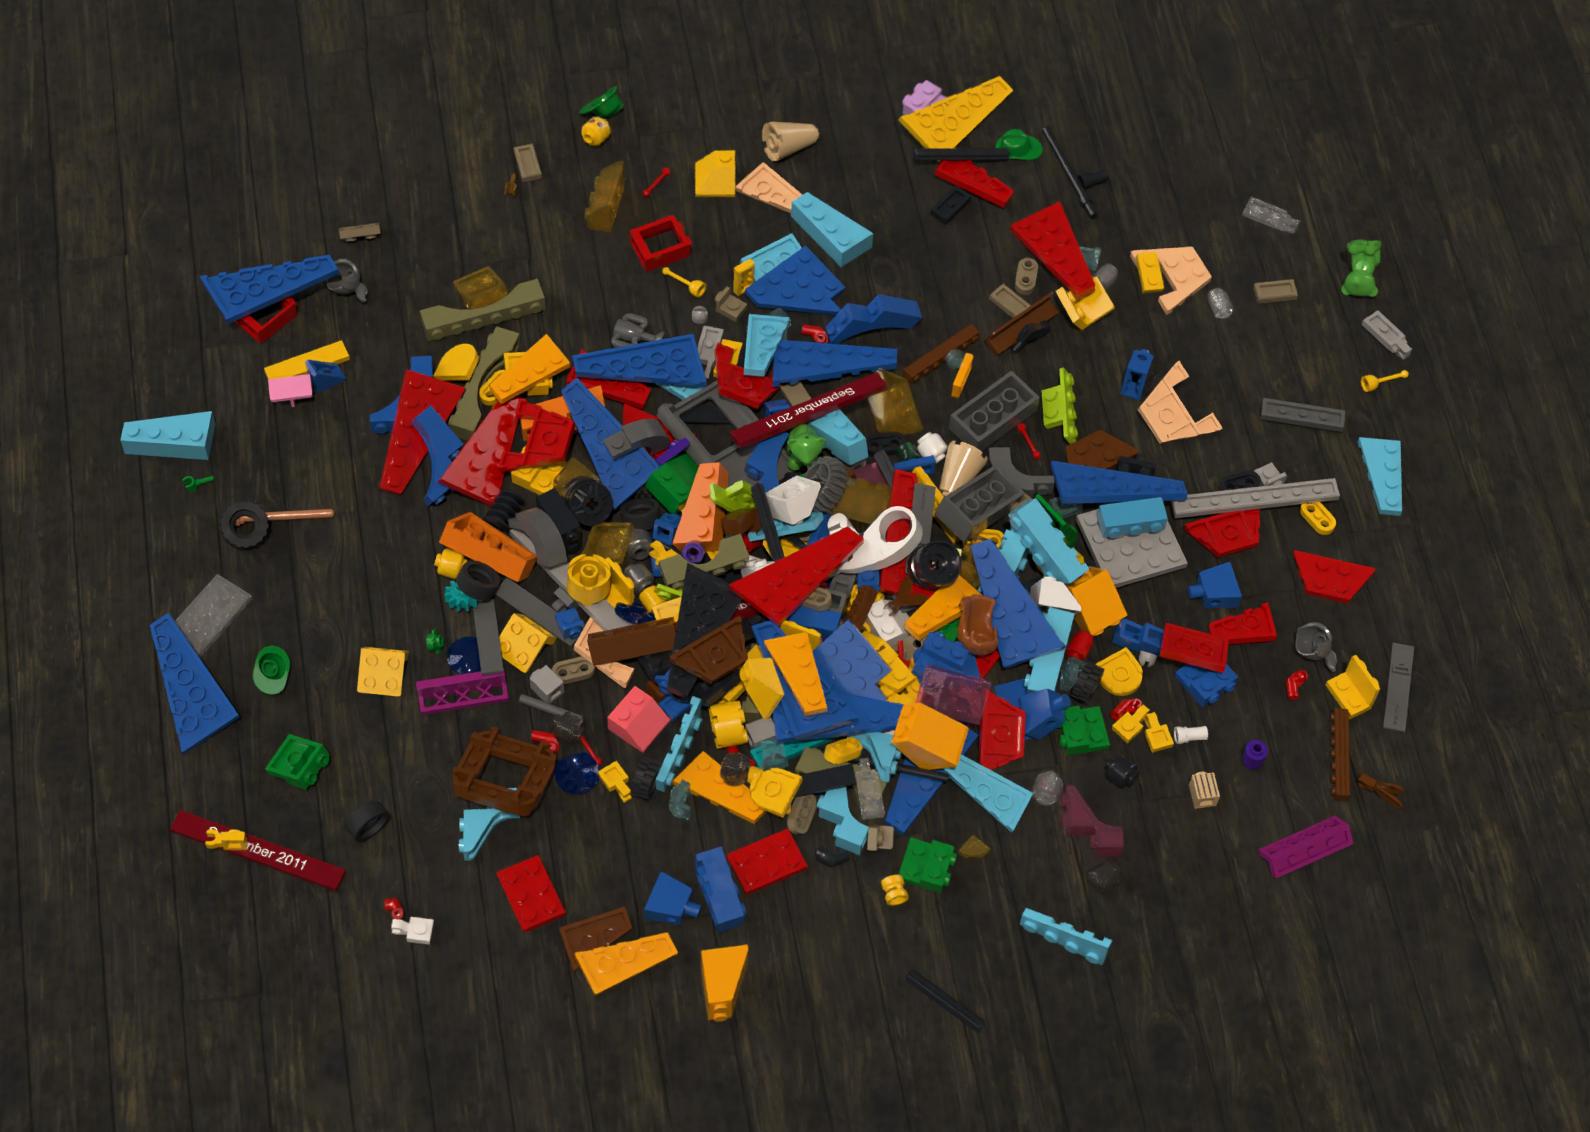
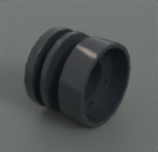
M589 476L572 478L566 483L561 493V498L576 520L583 525L594 526L602 523L609 517L613 508L611 492L606 486Z
M936 540L917 547L910 554L907 561V571L915 585L922 589L932 590L953 582L961 571L962 560L959 551L954 545L947 541Z

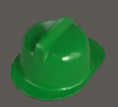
M618 86L612 87L604 95L585 105L579 113L584 114L592 111L602 118H609L623 108V103L616 93Z
M1019 129L1007 131L996 143V148L1009 149V159L1034 160L1042 154L1043 150L1041 143L1037 139L1026 135Z
M267 646L258 653L253 669V681L256 687L265 694H278L284 689L290 668V660L286 652L277 646Z

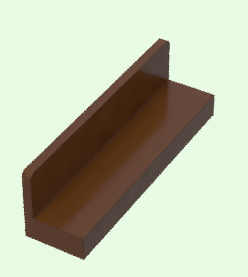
M1050 292L996 329L984 340L995 356H998L1018 341L1017 336L1025 325L1031 323L1038 324L1043 320L1047 322L1059 313L1049 299L1054 294L1053 292Z
M674 617L588 634L587 643L593 665L673 650L676 634Z

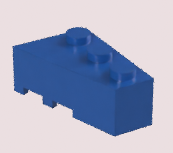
M722 846L696 854L695 874L717 932H723L744 925V916L747 915L743 902H739V891L736 883H733L731 870L726 862Z

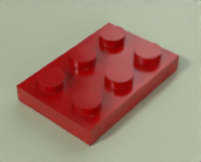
M1165 623L1160 657L1224 673L1229 639Z
M789 829L780 831L727 854V860L745 896L807 870V864Z
M539 855L496 872L523 934L566 916V912Z

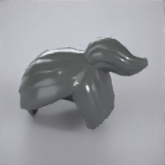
M348 259L334 261L339 274L327 279V287L334 293L341 295L355 292L360 301L366 302L365 297L368 295V289L366 285L360 283V273L357 265Z
M1317 622L1308 623L1298 628L1295 644L1298 653L1309 660L1324 659L1325 665L1332 672L1336 671L1335 666L1338 659L1336 653L1331 650L1333 637L1330 630Z

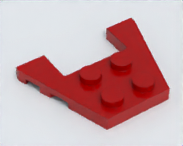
M717 343L714 353L720 395L758 409L784 384L780 383L779 386L772 387L773 370L770 378L744 375V368L730 363L734 349Z
M520 398L515 411L516 417L534 420L524 453L503 451L498 465L499 471L506 472L565 461L576 426L574 421L553 411H546L541 406L528 403L526 399Z

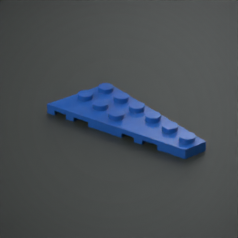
M330 255L306 258L303 262H283V265L273 267L270 264L240 269L238 272L230 274L221 272L218 273V276L212 277L203 275L200 276V279L227 324H230L338 275L339 270Z
M694 334L572 355L576 377L707 387Z
M781 340L774 355L772 387H777L780 383L789 382L790 385L797 384L798 380L804 379L818 381L842 377V374L845 373L858 375L860 371L865 370L878 372L896 369L897 349Z
M576 378L561 390V394L602 484L611 492L613 509L615 511L646 484L651 473L658 469L660 465L643 447L635 449L615 460L612 459L603 443V439L621 431L622 425L583 383Z
M988 539L971 545L983 594L996 601L992 612L993 630L994 627L997 628L998 649L1003 667L1009 668L1067 648L1044 617L1027 589L1022 585L1016 573L1011 569L994 541Z
M167 613L150 624L155 649L157 650L181 752L184 755L239 719L240 716L170 614Z
M923 700L922 704L948 716L947 714L943 713L936 707L932 706L931 704ZM970 729L961 755L963 756L966 755L978 739V734ZM907 756L905 757L904 765L918 767ZM945 768L932 769V771L944 773ZM900 773L885 825L893 826L896 832L904 836L944 782Z

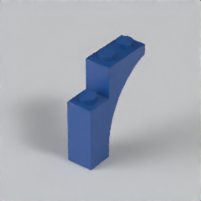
M878 294L868 306L847 303L825 328L830 343L839 344L851 336L873 329L889 327L912 329L922 318L917 301Z
M432 356L411 357V371L433 377ZM400 395L389 406L370 414L372 433L384 434L392 432Z
M430 405L411 422L424 440L431 459V482L423 499L427 506H430L433 502L436 505L446 498L444 493L449 489L451 492L455 491L437 481L445 473L448 466L452 463L451 460L458 455L459 449L463 445L460 439Z
M785 431L760 441L745 465L744 471L751 478L760 480L759 483L763 484L765 493L779 486L777 462L788 440L789 434Z

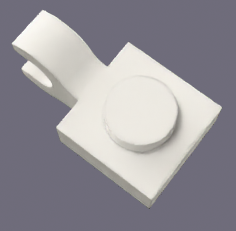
M410 917V922L407 923L403 920L393 919L392 933L407 935V942L430 945L434 921Z

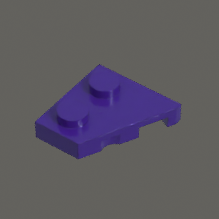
M686 437L680 441L676 439L668 446L669 449L655 461L662 466L664 463L683 455L691 444Z

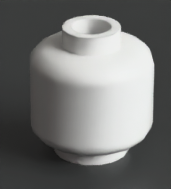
M929 432L917 441L919 444L917 451L922 457L934 455L936 464L946 458L944 453L947 451L948 446L939 434Z

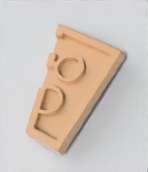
M764 162L735 186L737 192L791 213L792 201L802 196L800 192Z

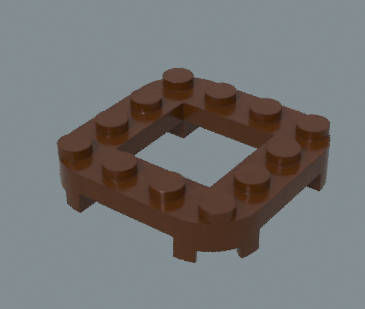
M491 727L490 731L473 732L458 766L453 768V794L456 797L505 812L528 816L538 806L555 772L556 755L548 748L549 744L541 740L539 746L500 735L499 728ZM490 755L530 767L521 786L518 785L516 791L478 780Z

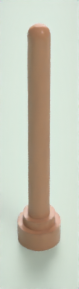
M332 509L265 512L268 521L331 518L335 515V512ZM240 515L234 520L233 527H238L241 524H245V522H252L254 520L248 515Z

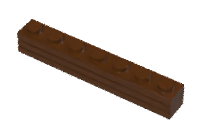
M970 324L904 368L903 377L910 384L918 382L922 376H927L931 370L937 369L940 364L946 363L952 356L958 355L961 350H965L970 344L976 343L979 340L980 332Z
M861 585L843 624L847 620H851L860 631L878 592L871 586Z
M1334 708L1333 713L1330 714V721H1332L1330 745L1333 747L1330 757L1333 758V762H1331V770H1333L1331 775V783H1333L1331 795H1333V800L1347 802L1350 797L1348 709Z

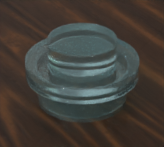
M954 349L950 351L946 356L948 367L951 369L959 368L965 354L961 350Z

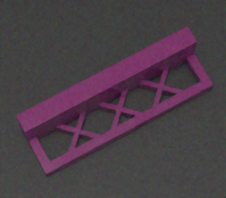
M480 671L416 682L421 715L509 701L505 672L482 675ZM502 686L503 695L493 696L489 693L492 688ZM471 691L481 693L478 699L472 700L467 697ZM451 694L460 697L456 703H449L445 699ZM433 697L438 701L434 706L424 707L423 699Z
M1333 816L1260 848L1258 851L1259 855L1269 862L1271 875L1278 878L1352 845L1353 840L1349 824L1337 816Z

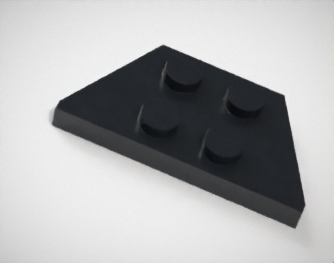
M742 666L712 684L698 678L687 699L676 694L669 695L674 701L690 703L694 696L701 699L702 706L710 707L741 681L740 670Z

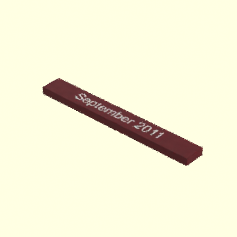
M874 373L730 432V437L742 449L888 389L887 383L878 373Z
M180 810L170 831L206 845V841H213L215 837L207 836V830L214 829L221 834V832L235 829ZM246 833L248 841L247 850L216 848L334 892L338 891L346 874V870Z

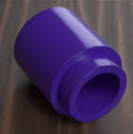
M691 540L686 543L682 551L683 558L693 564L699 563L705 555L704 545L697 540ZM696 548L698 553L692 554L690 549Z
M1252 740L1246 745L1242 761L1247 768L1255 770L1264 764L1268 753L1265 743L1259 740Z

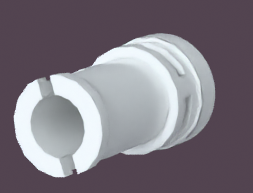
M1179 726L1174 728L1176 744L1195 740H1207L1208 738L1206 726L1193 728Z

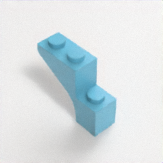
M881 732L847 735V738L853 737L859 740L862 746L870 753L880 780L889 783L891 774L895 775L897 771L898 761L896 759H901L902 752L891 743L893 735Z
M846 787L829 790L825 796L821 795L818 800L819 817L837 824L833 836L836 837L835 846L860 855L868 838V826L861 824L851 815Z
M488 806L487 809L464 810V818L459 820L460 832H463V839H459V852L464 853L465 861L475 858L496 824L506 819L520 818V815Z

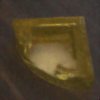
M972 835L959 849L958 854L966 858L983 857L990 852V848Z

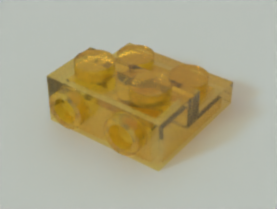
M489 266L453 281L454 288L462 296L464 304L468 309L486 307L508 295L505 283Z
M608 522L592 526L582 554L593 557V554L599 555L604 559L609 557L612 562L622 563L634 526L632 523Z

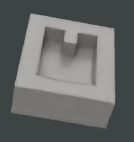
M1273 463L1254 470L1261 478L1260 486L1285 484L1286 473L1280 474Z

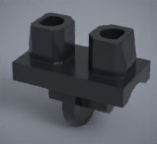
M1137 453L1136 459L1119 455L1116 471L1154 476L1156 464L1140 460L1141 454Z

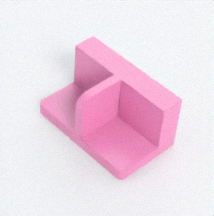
M310 374L268 379L271 402L290 400L291 406L295 407L294 399L312 397L313 387Z

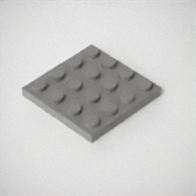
M1099 509L1077 515L1076 517L1078 526L1097 568L1108 570L1115 588L1187 567L1186 558L1168 520L1165 529L1156 533L1150 531L1138 535L1128 534L1117 538H1102L1097 519Z

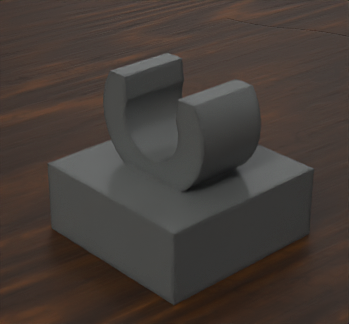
M561 587L554 592L559 599L552 604V607L557 612L565 611L568 607L570 609L575 607L576 610L580 607Z

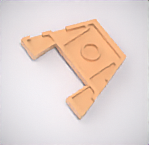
M1193 247L1131 251L1130 257L1137 268V253L1157 252L1160 269L1174 290L1171 293L1160 296L1158 299L1166 315L1170 314L1176 306L1184 303L1185 299L1191 294L1194 295L1211 281L1212 276Z
M1180 361L1173 365L1138 408V411L1159 444L1210 434L1223 429L1213 413L1195 423L1173 390V386L1189 377Z
M590 617L574 645V651L592 663L587 643L588 634L604 630ZM640 618L626 620L630 625L644 623ZM615 661L595 665V667L624 688L627 687L634 674V668Z

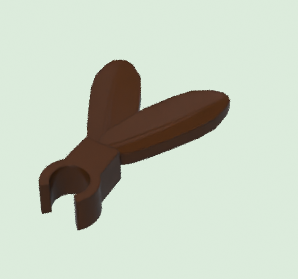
M909 576L902 580L896 600L888 602L883 607V609H886L890 606L893 609L889 616L896 614L901 606H920L929 599L924 594H910L913 581Z
M1361 773L1357 779L1360 781L1358 783L1359 787L1372 792L1375 790L1389 804L1398 809H1403L1404 806L1401 801L1392 795L1401 794L1404 791L1402 787L1392 783L1378 782L1368 775Z

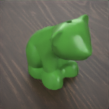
M1353 240L1347 243L1348 251L1351 254L1353 272L1346 277L1341 289L1342 293L1359 297H1374L1378 294V289L1375 286V279L1372 275L1381 260V241Z
M801 424L793 428L789 433L787 441V454L789 455L787 466L794 471L799 470L802 466L811 467L812 462L817 461L819 458L818 455L821 453L826 439L818 437L816 431L809 425Z

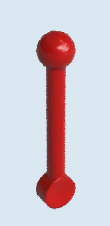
M664 168L657 180L642 192L644 197H648L654 187L664 177L670 175L668 168Z
M1022 423L1019 424L1017 431L1023 434L1033 452V458L1039 459L1041 454L1035 449L1025 431L1026 426Z
M575 730V737L582 741L594 759V765L600 766L602 759L596 756L584 738L583 730Z

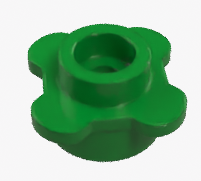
M433 629L431 634H427L426 644L428 650L441 654L444 638L437 633L436 629Z

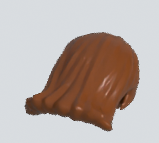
M980 594L963 597L960 601L963 606V612L957 630L958 641L964 644L965 649H968L970 654L978 656L991 654L999 643L997 628L994 627L993 630L992 612L996 601L993 598Z

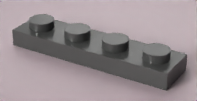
M1263 398L1260 419L1342 432L1344 429L1345 410Z

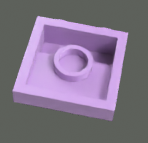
M926 80L923 84L918 83L914 88V93L911 96L909 94L906 95L903 99L902 114L909 115L946 97L941 95L942 89Z

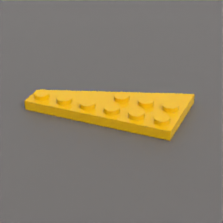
M999 76L977 87L967 89L960 94H955L933 103L926 108L918 109L909 115L901 116L898 120L925 148H954L1013 89Z

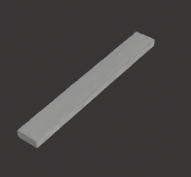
M1332 478L1187 495V500H1172L1171 505L1174 517L1181 518L1339 500L1340 494L1336 480Z
M514 528L510 530V536L517 543L536 554L533 542L525 531ZM566 561L551 567L540 565L568 594L566 584L569 563ZM605 599L594 603L592 606H584L582 603L574 600L604 631L630 626Z

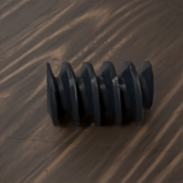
M504 488L499 492L498 497H496L494 503L490 506V510L487 511L486 516L482 520L500 532L507 531L509 529L508 519L516 517V512L520 511V505H523L525 500L517 492Z

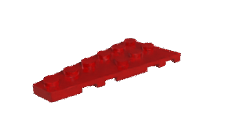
M1060 201L1010 225L1011 232L1078 299L1095 291V283Z
M411 370L405 371L379 490L395 495H400L428 451L424 440L411 422L430 405L446 422L465 391V387Z
M515 396L502 404L498 400L496 401L490 412L482 420L479 427L473 432L437 482L486 505L491 506L500 492L505 472L499 471L498 465L503 451L510 452L519 419L515 415L519 397Z
M895 469L893 472L889 508L901 506L910 511L912 510L914 484L918 483L916 473ZM898 519L891 523L886 531V542H899L909 535L910 520ZM906 557L893 565L881 569L879 592L897 595L902 580L909 576V574H904ZM913 582L910 594H924L930 598L938 588L932 590L922 589Z
M847 526L729 584V589L777 626H780L864 543V538Z

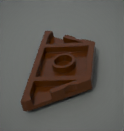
M1101 429L1065 448L1068 463L1109 470L1117 467L1119 455L1136 458L1137 453H1139L1138 449Z
M738 616L670 655L669 661L709 684L716 682L743 666L748 659V655L745 649L741 617Z

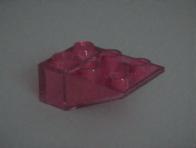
M927 664L916 703H922L954 720L980 725L992 682Z

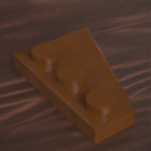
M625 907L559 928L573 973L580 968L574 953L611 946L632 930Z

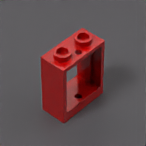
M674 215L630 230V244L646 272L690 256L691 240L689 236H685L682 223L680 221L677 222ZM672 230L680 244L651 254L644 240Z
M290 296L276 302L283 310L263 326L250 315L234 322L258 343L262 344L297 316V305Z

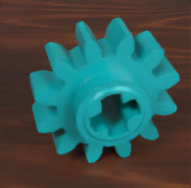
M450 581L451 587H445V602L449 603V608L457 606L458 612L462 608H465L468 612L469 607L477 608V602L483 601L463 593L454 581Z

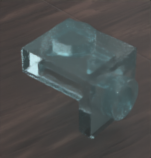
M684 780L678 786L675 785L670 793L669 811L678 818L689 820L691 817V807L684 804L690 794V783Z

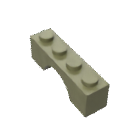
M741 534L720 540L717 555L707 563L693 564L678 554L660 560L658 568L665 586L679 590L683 588L687 563L717 577L725 574V570L744 568L750 557Z
M805 747L796 766L795 774H806L849 763L834 764L828 762L821 750ZM853 764L857 785H852L856 793V803L877 811L887 790L888 782L881 781L877 772L872 773L860 765Z

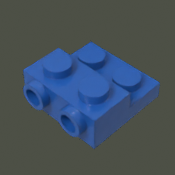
M929 632L911 672L951 692L969 650L965 649L964 644L961 642H951L945 639V636L940 632Z
M1189 664L1175 673L1177 680L1202 708L1209 703L1211 705L1218 701L1220 695L1225 692L1230 693L1237 686L1238 676L1227 664L1224 673Z

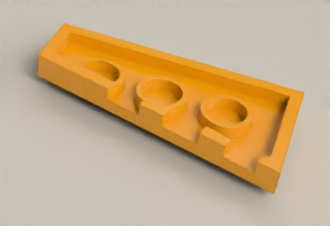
M546 334L490 384L489 390L502 404L570 367V362Z
M958 575L953 582L941 586L905 621L904 628L919 641L926 637L929 632L933 633L959 618L963 612V606L960 602L963 597L982 594Z
M807 632L764 640L765 648L770 652L776 667L778 666L783 679L791 688L792 694L804 715L809 716L827 712V704Z
M704 751L673 780V785L679 788L683 787L696 796H702L710 800V803L716 806L720 805L728 809L730 813L753 824L767 812L755 805L748 787L725 768H721V765Z
M667 932L640 938L635 941L595 948L586 952L574 953V956L596 996L676 956L678 952Z

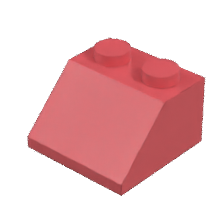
M634 686L608 716V729L644 753L669 724L670 719L651 696Z

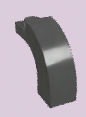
M642 419L622 426L621 431L603 439V443L613 460L641 447H648L651 454L654 455L668 448L671 444L660 422L655 419Z
M989 447L987 456L988 469L996 465L1030 498H1033V494H1052L1054 476H1029L1022 474L1015 469L1011 462L1010 447Z
M535 507L515 514L516 517L508 519L509 528L523 530L531 538L535 547L538 565L551 567L567 561L562 537L552 519L544 511Z
M841 572L833 576L830 588H826L830 592L833 601L831 607L827 610L841 613V617L844 616L851 599V592L857 573Z

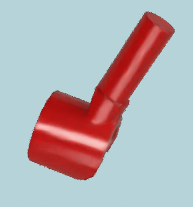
M899 640L898 658L909 669L910 661L903 659V640Z

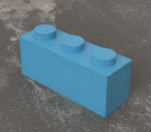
M1162 497L1100 505L1097 513L1102 538H1117L1128 534L1138 535L1150 531L1156 533L1165 529L1168 520Z

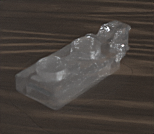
M1253 197L1248 201L1242 216L1267 226L1290 233H1295L1299 223L1298 220L1291 218L1286 210Z
M868 758L859 759L860 771L855 772L862 820L884 817L885 812L878 772L870 770Z

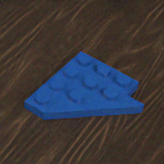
M805 245L747 287L744 293L757 307L837 315L841 309L832 300L845 291V286Z
M847 620L812 651L817 671L831 685V689L835 693L882 701L889 699L877 686V683L890 673L892 669L851 620Z

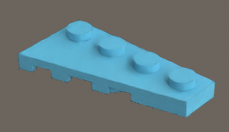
M749 314L744 375L765 376L779 346V342L782 340L789 325L790 317Z
M1359 437L1358 445L1363 453L1364 464L1367 466V475L1373 486V495L1379 514L1400 516L1402 513L1401 441Z
M694 696L690 701V714L685 713L681 721V734H676L671 746V751L673 752L672 754L667 753L657 775L656 789L665 792L668 785H672L676 775L674 772L677 767H681L685 755L683 754L685 750L690 749L694 740L692 736L695 730L699 731L703 722L701 718V699Z
M963 755L960 756L957 767L945 768L943 771L949 774L950 779L1011 833L1033 795L1032 792Z
M1028 908L1025 909L1020 921V925L1031 933L1036 932L1044 936L1047 941L1058 943L1064 946L1067 951L1078 953L1094 964L1103 965L1112 940L1105 937L1103 941L1095 939L1094 933L1086 930L1084 933H1079L1075 931L1073 925L1065 922L1059 925L1055 924L1053 918Z

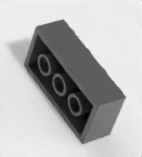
M1010 371L950 415L949 429L962 442L983 451L1035 413L1038 409L1040 397L1015 373Z
M994 465L943 497L934 514L963 542H966L1009 514L1011 507L1016 502L1020 503L1025 492L1000 468Z

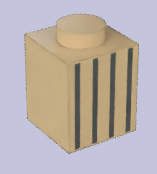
M1198 772L1192 775L1189 788L1194 808L1216 806L1220 795L1214 772Z

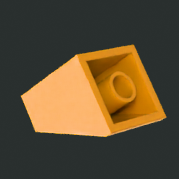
M1089 566L1087 572L1073 582L1065 584L1081 606V612L1074 616L1076 623L1081 630L1090 633L1092 636L1103 633L1104 628L1109 625L1115 626L1119 624V621L1127 616L1107 569Z
M922 703L905 704L902 707L891 743L919 768L932 770L957 767L969 728Z
M748 945L701 951V971L708 1020L719 1022L732 1017L748 966Z

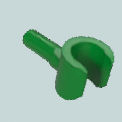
M213 475L194 480L191 476L183 479V483L187 485L185 488L189 492L196 491L197 487L201 484L214 481Z

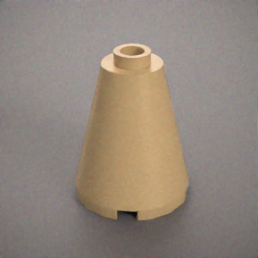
M771 121L766 123L762 130V140L767 143V148L764 149L768 158L772 161L781 160L813 145L819 138L818 129L813 124Z
M956 441L950 442L939 486V491L943 497L974 479L988 461L987 456L985 458L981 456L982 451L965 442H961L960 445L955 444Z

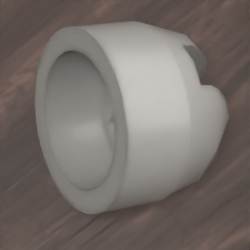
M696 306L692 311L693 322L697 324L705 323L708 319L706 308Z
M1140 651V665L1144 666L1145 661H1147L1146 667H1152L1156 662L1157 655Z

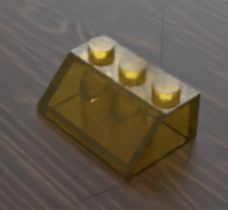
M618 161L601 169L600 176H596L594 188L596 189L595 192L590 194L589 204L591 205L590 208H586L584 217L587 220L588 228L606 232L612 231L625 188L624 161Z
M881 368L875 373H878L883 378L888 387L887 390L868 397L877 430L880 433L899 432L903 435L922 431L923 427L907 379Z
M847 476L848 482L845 484L847 489L843 491V496L840 497L839 503H835L834 508H830L826 513L834 515L841 513L846 518L872 524L882 512L889 509L891 488L882 483L873 484L863 478L854 479Z

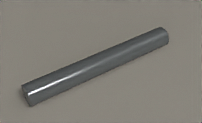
M521 694L519 698L520 703L572 722L574 719L576 720L574 722L577 724L582 722L579 719L583 720V716L530 696ZM572 714L575 715V717H578V718H577V719H575V718L572 719V718H571V717H572Z

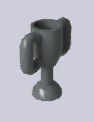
M627 313L622 319L617 320L611 343L617 348L638 344L642 340L647 342L666 339V332L662 331L657 335L646 333L644 330L648 326L647 319L643 316Z

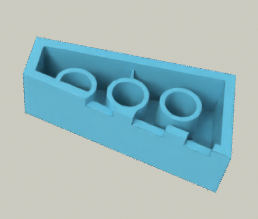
M806 192L792 201L791 217L840 267L872 248V232L810 193Z
M840 409L803 423L811 426L816 431L818 437L826 439V443L822 448L830 449L833 455L847 464L852 465L868 457L866 438Z
M212 411L125 422L120 441L125 454L209 460L216 424Z
M1036 498L1024 502L1008 514L1011 525L1014 529L1018 530L1022 537V543L1025 547L1029 548L1033 555V561L1036 565L1040 566L1044 577H1054L1057 579L1056 581L1068 584L1089 570L1086 563L1081 565L1076 558L1079 555L1074 548L1070 549L1065 544L1064 534L1057 528L1052 527L1053 520Z
M1011 525L1010 530L1006 529L1000 545L1001 549L999 550L1011 569L1018 576L1019 571H1024L1026 568L1028 554L1032 555V553L1022 543V537L1018 530L1014 529ZM980 584V586H979V588H978V592H980L982 595H984V594H983V590H982V586H981V584Z
M1049 607L1048 613H1043V615L1056 631L1055 633L1060 640L1067 646L1075 613ZM1065 648L1030 660L1029 666H1032L1033 669L1031 674L1026 675L1024 686L1028 687L1026 694L1043 689L1055 691Z

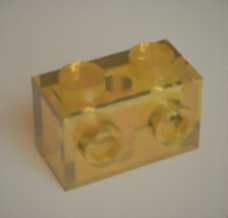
M974 534L970 543L966 542L962 555H965L962 560L959 575L971 586L978 588L980 579L971 545L988 539Z

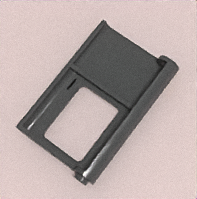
M718 381L713 382L675 405L665 403L658 408L657 418L674 439L680 441L686 437L691 444L685 452L698 468L700 464L720 462L729 472L728 487L741 480L750 485L759 483V479L751 478L744 471L746 462L759 442L742 449L735 443L720 453L711 455L679 417L704 401L711 399L736 429L759 420L746 404L720 395ZM782 449L777 462L778 483L784 480L785 473L795 472L787 466L789 455L784 449Z

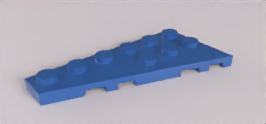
M1051 461L1050 468L1062 504L1128 502L1162 497L1163 501L1187 500L1188 493L1184 482L1180 480Z
M771 620L752 626V632L762 658H772L770 652L764 646V640L783 637L786 634ZM773 661L785 694L780 704L794 740L858 722V716L851 712L846 706V702L836 695L831 689V685L819 672L827 704V712L805 716L793 696L791 688L786 684L781 671Z
M836 693L839 698L841 697L846 702V706L851 712L858 716V722L794 740L779 702L772 713L776 742L786 743L895 730L902 707L905 704Z

